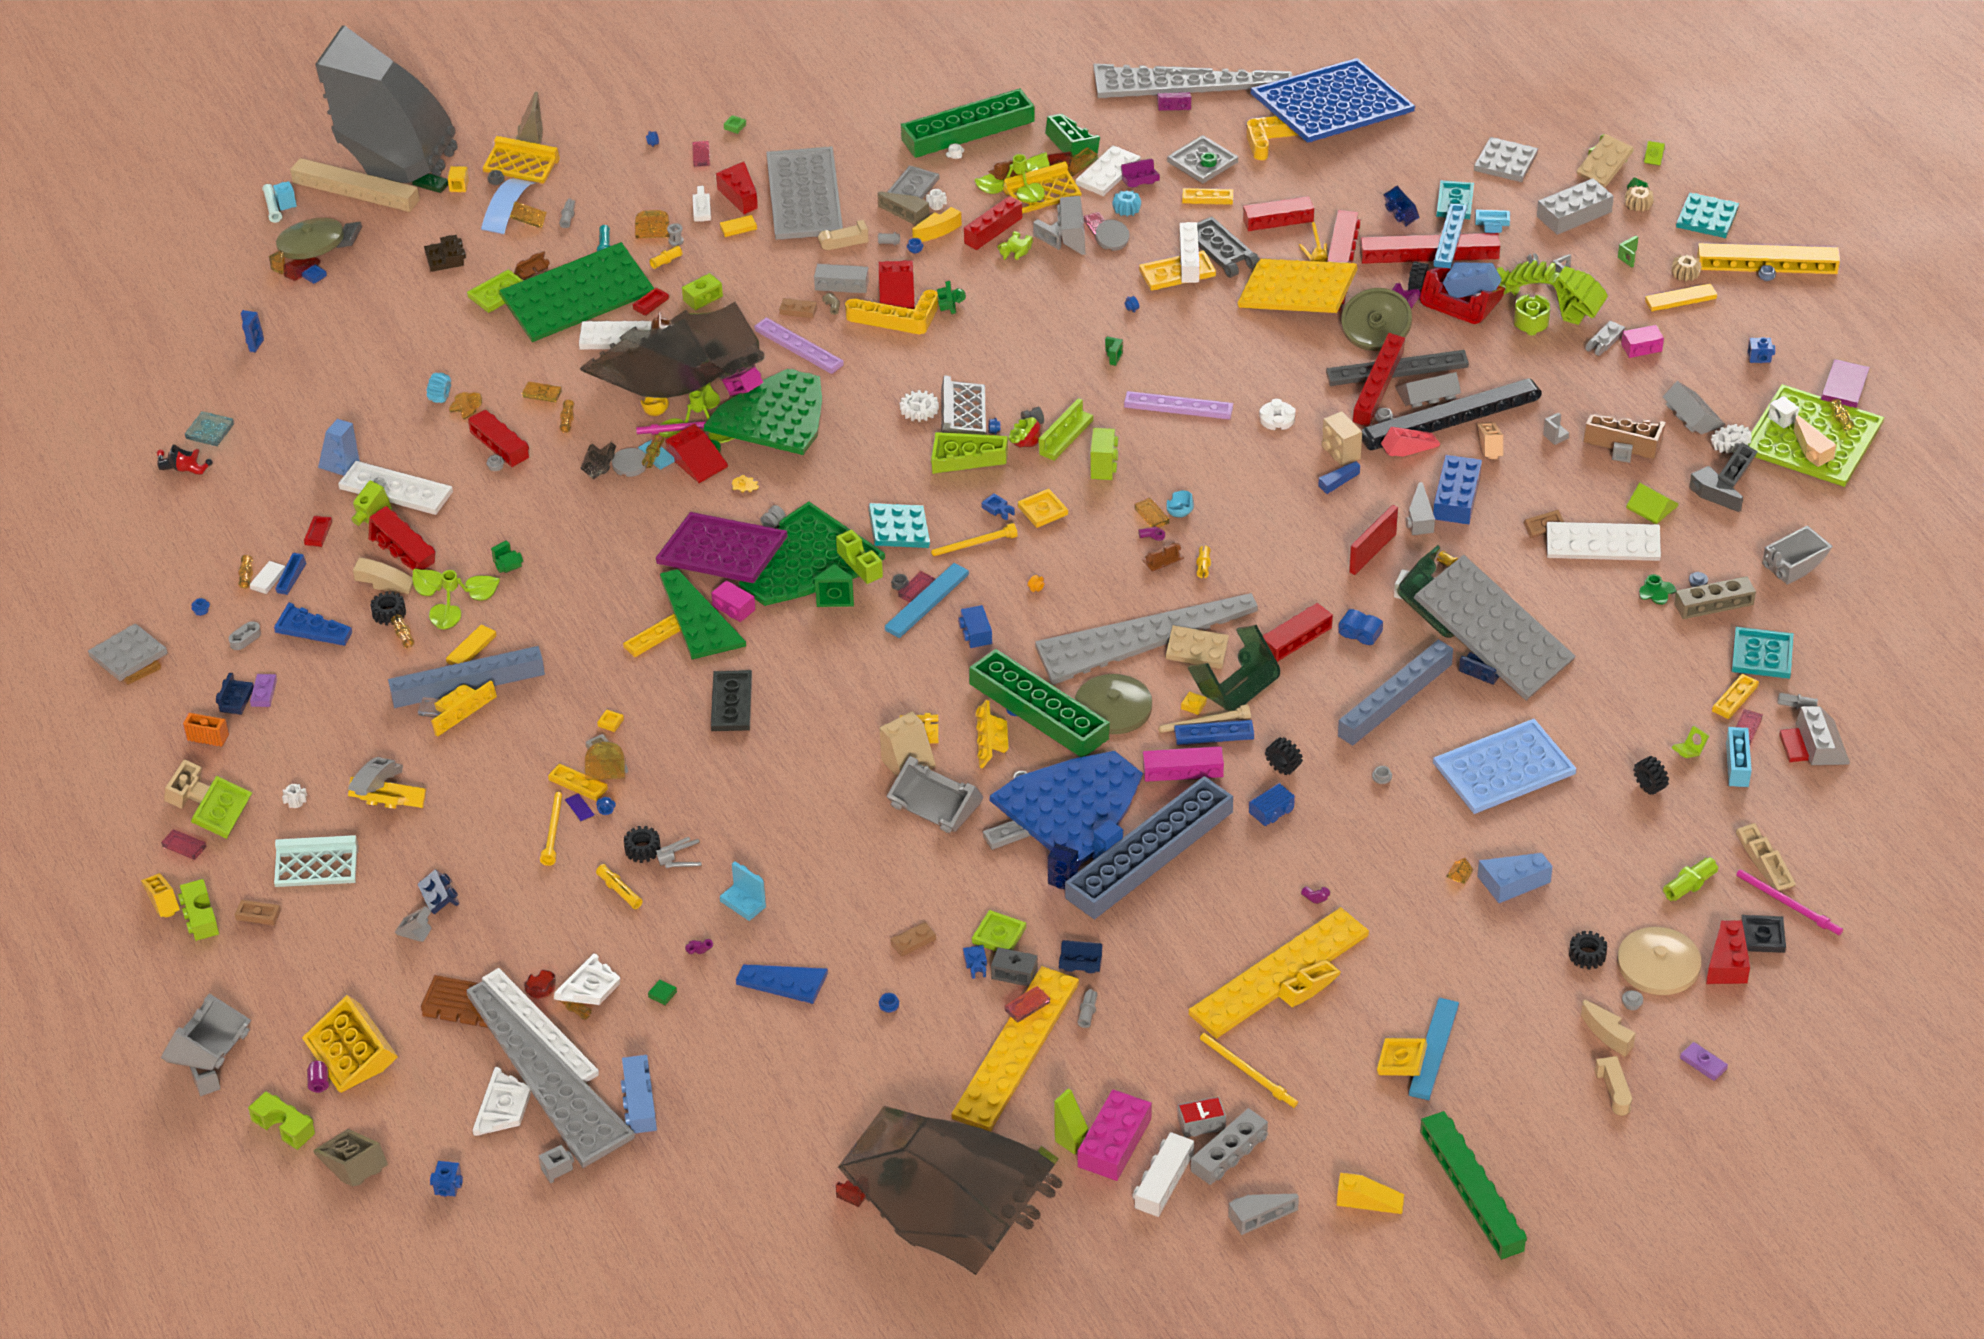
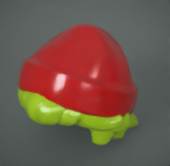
M1033 417L1024 420L1019 419V424H1014V429L1011 430L1008 439L1019 448L1034 447L1039 444L1041 424Z

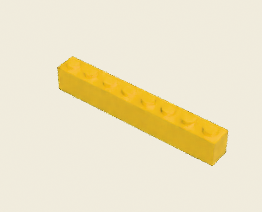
M1699 243L1697 258L1701 263V270L1759 272L1762 266L1769 265L1775 269V272L1838 274L1840 263L1839 249L1837 247Z

